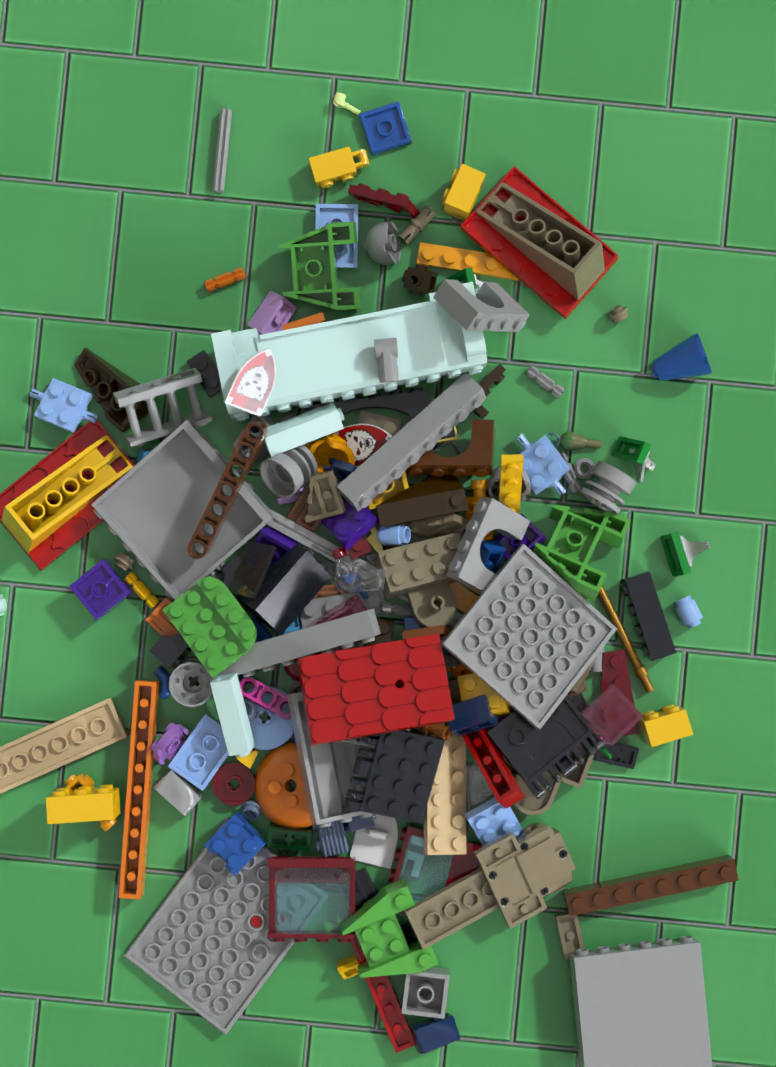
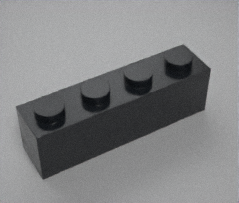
M650 571L622 579L621 589L624 597L628 596L630 602L627 605L631 617H635L637 625H634L637 637H641L643 645H641L643 656L645 658L648 657L650 661H654L675 654L676 650Z

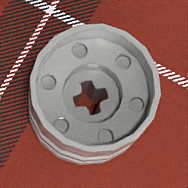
M304 445L272 457L270 455L260 465V475L267 488L283 498L292 497L303 485L307 484L311 476L317 473L316 460L310 450Z
M598 461L591 472L597 479V482L586 480L585 484L592 490L582 487L579 493L597 508L618 515L621 509L614 503L622 506L625 504V501L618 495L621 493L629 496L637 483L619 469L605 462Z
M193 656L183 660L173 670L169 678V689L172 697L178 703L187 707H196L204 704L213 694L210 685L213 678L200 660ZM195 676H198V682H196L195 684L192 683V679Z

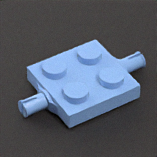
M55 378L52 379L44 393L34 388L30 392V397L40 400L34 416L71 433L75 432L78 424L83 419L95 423L98 419V415L87 411L88 404L92 398L91 393Z
M522 433L516 440L523 448L520 454H523V469L529 475L531 489L537 495L545 488L552 486L558 495L561 496L566 490L559 480L571 468L546 435L536 442L529 443Z

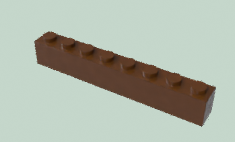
M730 855L564 889L563 895L569 916L739 881L734 858Z

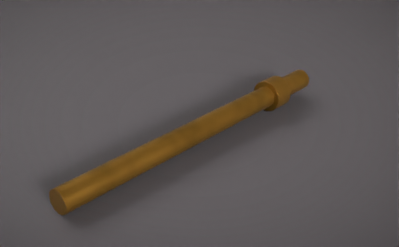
M602 585L598 596L612 624L617 628L616 632L635 668L634 673L637 679L640 678L646 692L649 693L654 690L647 675L649 672L646 666L642 665Z

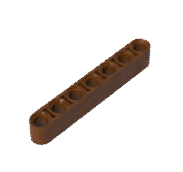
M254 421L245 427L189 542L187 549L192 558L201 559L210 552L266 438L268 431L263 422ZM253 426L260 428L261 434L259 437L252 435L251 428ZM244 445L251 449L249 457L242 454V447ZM234 465L241 468L242 473L240 476L233 474L232 468ZM224 485H229L232 488L230 496L223 492ZM215 504L222 507L223 512L221 515L214 512L213 507ZM206 523L212 525V534H209L204 530V525ZM196 543H201L203 545V553H199L198 551H196Z

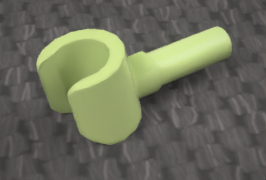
M336 92L333 100L334 106L348 109L359 115L360 110L345 102L346 95Z

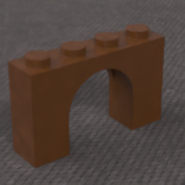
M472 419L471 442L462 454L455 457H442L431 449L426 451L417 463L406 469L407 475L416 477L422 475H433L436 477L443 475H454L456 477H463L465 475L486 477L487 475H493L494 420Z

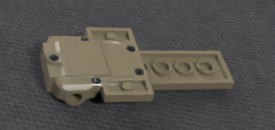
M534 823L527 826L517 839L514 833L510 831L474 851L480 865L479 869L415 903V906L404 910L420 947L424 950L498 908L507 927L510 929L547 909L543 897L560 891L570 884L573 880L572 871L576 869L560 832L555 828H550L545 823Z

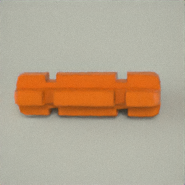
M238 268L232 273L230 271L216 276L214 280L212 278L204 282V285L208 292H212L217 287L220 289L235 283L236 280H244L246 276L243 269Z

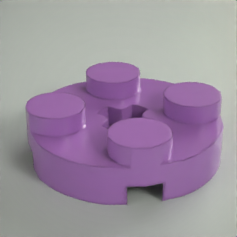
M170 723L165 729V734L151 746L153 759L162 765L165 764V759L172 760L185 743L183 738L184 735L188 737V730L181 724L175 725Z

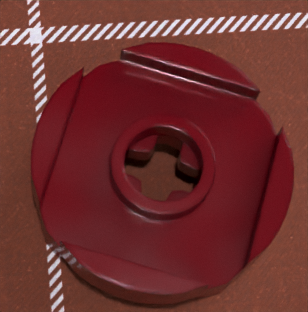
M226 763L218 769L213 777V792L226 805H241L251 797L255 790V776L252 770L243 763ZM232 778H236L240 782V785L235 790L232 789L231 785H228Z

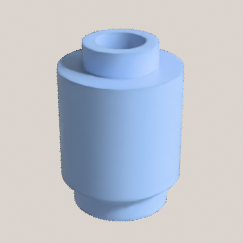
M404 524L380 527L377 531V538L383 546L404 545L409 543L411 531Z
M690 595L674 602L676 605L675 610L683 626L688 625L690 629L701 624L699 619L703 618L695 600H692Z

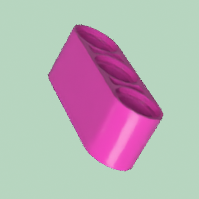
M246 677L240 681L244 698L251 700L256 705L282 719H291L290 713L284 714L281 712V707L284 704H289L287 696L251 677ZM250 683L255 685L252 693L244 692L245 685ZM265 694H272L274 696L271 703L266 704L262 702Z

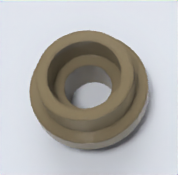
M618 305L610 310V314L607 317L613 323L620 322L629 316L627 313L628 308Z
M120 553L113 558L116 561L115 566L125 572L126 570L131 571L133 569L134 561L127 555Z

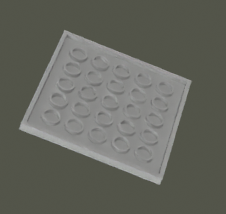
M520 544L441 645L536 729H541L617 628L525 544Z

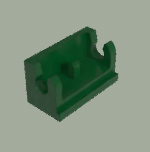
M270 821L267 847L310 851L313 826L308 827V829L274 827V823Z

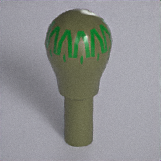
M571 431L563 433L560 438V444L566 450L584 447L601 448V440L586 439L584 436Z

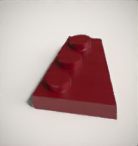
M350 184L348 193L356 200L377 207H381L384 204L386 208L399 214L403 210L408 212L411 218H416L420 213L405 194L397 193L392 195L385 189L378 188L376 191L364 184H358V186Z

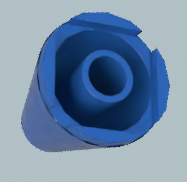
M698 333L693 334L653 360L654 365L650 366L653 377H658L659 381L712 373Z

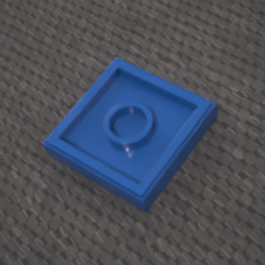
M399 101L359 114L372 156L412 143Z

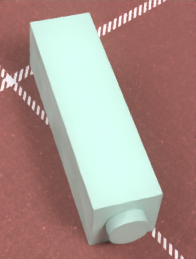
M333 402L269 426L267 427L268 432L264 440L266 448L272 457L344 429L342 421L345 420L341 408L337 409Z
M237 673L219 675L211 681L210 685L229 756L237 755V757H244L254 748L255 742Z

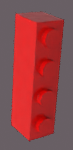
M488 728L463 735L462 737L497 802L508 808L523 799L525 796L504 757L486 734L489 731Z

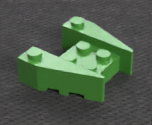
M356 222L330 223L278 245L279 248H290L294 291H284L282 295L335 310L362 308L360 286L338 288L335 245L357 243Z
M554 505L550 519L559 523L548 546L546 547L536 542L533 553L581 596L595 602L607 574L588 566L590 558L599 540L619 549L631 520L608 511L601 513L593 512L592 509L584 508V510L570 509L569 506Z
M405 878L384 886L371 900L369 899L363 904L362 908L355 914H351L340 924L343 936L355 931L367 962L357 966L360 978L420 973L439 965L432 945L423 950L418 941L410 944L407 943L396 913L415 906Z

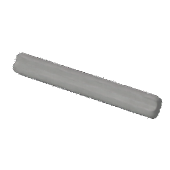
M225 108L220 110L212 186L213 192L223 193L225 187L232 117L231 110Z

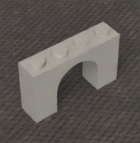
M444 279L433 296L466 331L519 332L525 326L526 320L530 315L498 283L484 282L475 297L458 280Z
M480 497L475 505V511L471 520L466 525L465 534L458 544V550L449 565L446 575L480 595L497 575L488 570L481 561L480 546L485 535L495 530L508 539L522 540L530 523L528 519L495 499Z

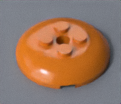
M295 743L283 744L271 750L261 761L255 775V797L264 815L276 825L292 829L307 828L314 824H311L297 746ZM292 780L297 785L294 791H291L290 781Z

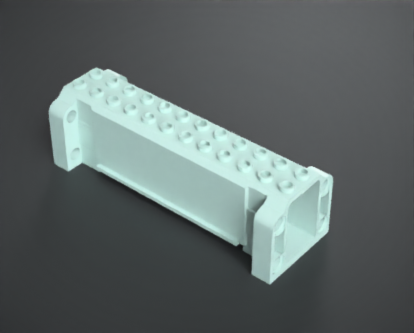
M473 282L463 283L462 285L476 297ZM434 292L429 293L428 301L262 335H259L257 329L253 328L233 333L231 330L212 333L211 337L224 399L237 371L245 361L254 354L270 348L275 360L276 377L273 390L261 415L267 416L273 410H278L279 413L288 412L294 406L308 408L312 407L314 402L320 401L321 404H328L334 402V398L342 397V400L355 398V394L359 393L368 396L376 394V390L384 389L385 392L396 390L399 385L405 384L406 387L417 386L419 381L426 380L427 383L440 381L439 378L448 376V379L461 377L460 374L464 372H469V375L481 373L487 365L483 331H466L433 298L436 293ZM396 338L398 358H396L398 381L379 383L378 360L375 357L374 340ZM226 404L228 414L232 419L235 418L237 421L249 419V415H253L250 412Z

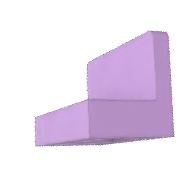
M269 291L247 325L252 329L256 328L260 334L282 331V325L288 323L297 307L285 297Z

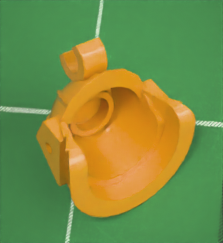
M334 433L319 438L317 441L313 440L303 444L310 450L316 460V474L324 472L323 465L331 466L328 460L329 457H334L345 463L355 464L354 453L346 446L347 442Z

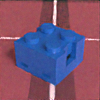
M237 811L204 846L213 855L218 854L227 863L225 867L235 876L268 841Z

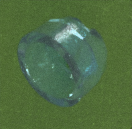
M555 432L546 434L553 446L557 448L561 442L559 434ZM550 435L557 442V444H555V442L549 437Z

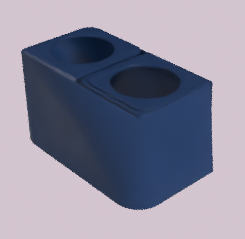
M445 1013V1019L431 1018L410 1027L416 1051L420 1054L430 1052L461 1039L454 1016L449 1013Z

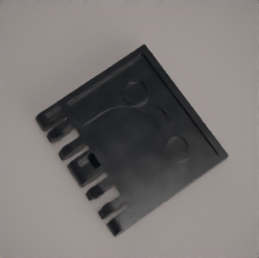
M567 695L541 729H536L515 710L486 733L537 799L541 798L545 792L535 780L536 778L546 791L552 789L550 783L542 775L546 770H548L554 781L558 783L562 781L561 776L552 765L555 764L561 774L567 777L578 768L568 754L569 752H571L578 763L583 764L585 762L584 757L576 749L577 745L581 743L586 753L590 756L595 754L593 747L599 751L605 746L603 740Z
M407 730L362 737L361 740L365 743L376 744L374 750L359 748L358 753L360 755L371 757L372 759L356 757L352 773L367 777V779L351 777L350 782L354 785L363 786L364 790L362 792L348 789L346 795L351 798H345L343 808L356 812L362 811L422 823L445 740Z

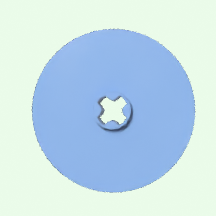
M268 686L276 690L277 692L287 696V694L284 691L276 687ZM255 688L248 690L246 693H252ZM265 694L262 702L266 704L271 703L274 696L272 694ZM284 704L281 707L282 713H290L289 704ZM256 705L257 714L254 719L249 721L255 742L254 749L271 750L286 743L294 731L292 719H282ZM246 707L247 714L251 711L249 707ZM264 712H267L271 720H267L264 724L262 719H259V716H263Z

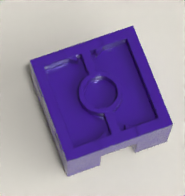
M102 559L69 586L96 620L103 618L134 593L126 582H122L114 572V567L107 559Z

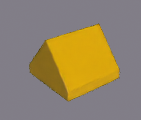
M252 749L247 756L237 757L236 755V758L251 769L259 750Z
M355 954L336 962L337 970L344 980L359 974L357 966L360 964Z

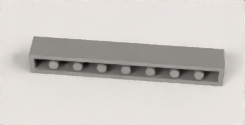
M464 373L337 486L341 495L358 512L362 508L367 507L373 498L387 489L391 482L400 478L408 467L417 463L426 451L433 449L443 436H447L452 431V428L459 422L464 421L470 412L483 404L486 399L483 388L467 373Z
M374 609L366 610L257 642L249 653L220 675L237 673V675L243 674L245 678L256 675L255 670L262 668L263 672L276 669L275 664L282 663L284 667L294 664V659L299 657L312 656L320 651L322 654L335 652L334 647L342 646L343 650L355 646L354 642L362 640L363 644L374 641V636L381 634Z

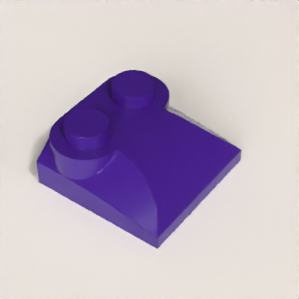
M344 499L346 511L342 514L323 518L321 523L348 551L378 523V519L367 507L362 508L358 512Z
M263 527L245 562L263 573L295 545L299 546V544L293 538L272 527Z

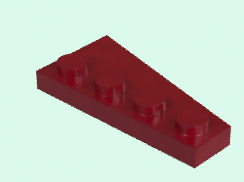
M625 649L608 651L602 654L598 722L622 732V736H618L598 727L599 731L597 734L604 740L640 734Z

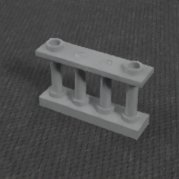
M196 368L113 393L118 406L126 409L133 434L126 435L125 437L131 447L143 446L147 441L169 435L188 419H192L198 427L213 421L211 415L206 410H201L195 386L203 381L200 372ZM185 387L187 388L194 414L182 418L175 392L177 389ZM161 394L167 395L173 421L161 424L154 400L156 396ZM144 400L147 403L153 427L141 431L134 405L136 402Z

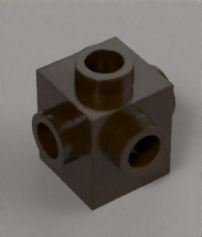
M416 263L415 266L408 267L405 270L402 279L404 282L403 288L410 289V294L421 296L422 293H433L438 273L428 270L426 265Z

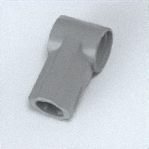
M375 339V357L378 360L379 383L398 381L397 339Z

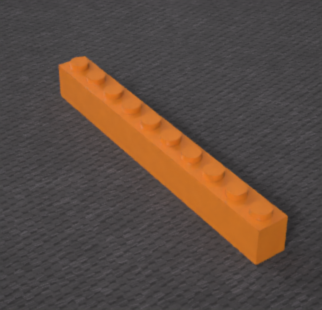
M138 679L134 685L119 898L141 899L144 895L154 768L151 746L156 741L158 693L160 681Z

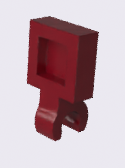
M364 535L348 551L345 547L334 550L332 555L335 560L349 555L352 561L372 552Z

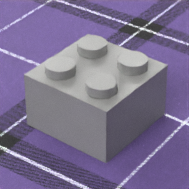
M432 967L420 973L405 974L401 1014L445 1019L450 978L449 969Z

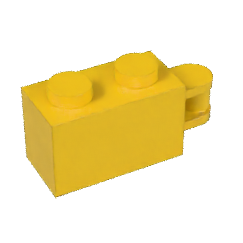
M350 146L309 158L316 187L321 186L323 189L333 186L334 182L342 181V183L352 181L357 176V169L370 165L365 149L351 152ZM359 157L360 162L354 163L353 158Z

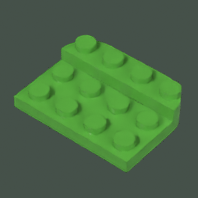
M208 576L197 580L195 586L162 610L214 679L254 648L257 628L227 586L219 579Z

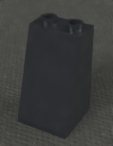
M295 545L235 597L257 619L282 635L332 576L326 571L328 567L322 561L315 560V553L308 547L303 549Z

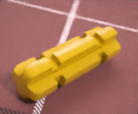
M131 572L124 578L128 585H132V589L137 595L146 601L145 603L149 608L152 609L159 603L158 598L155 595L152 596V592L141 580H138L135 573Z

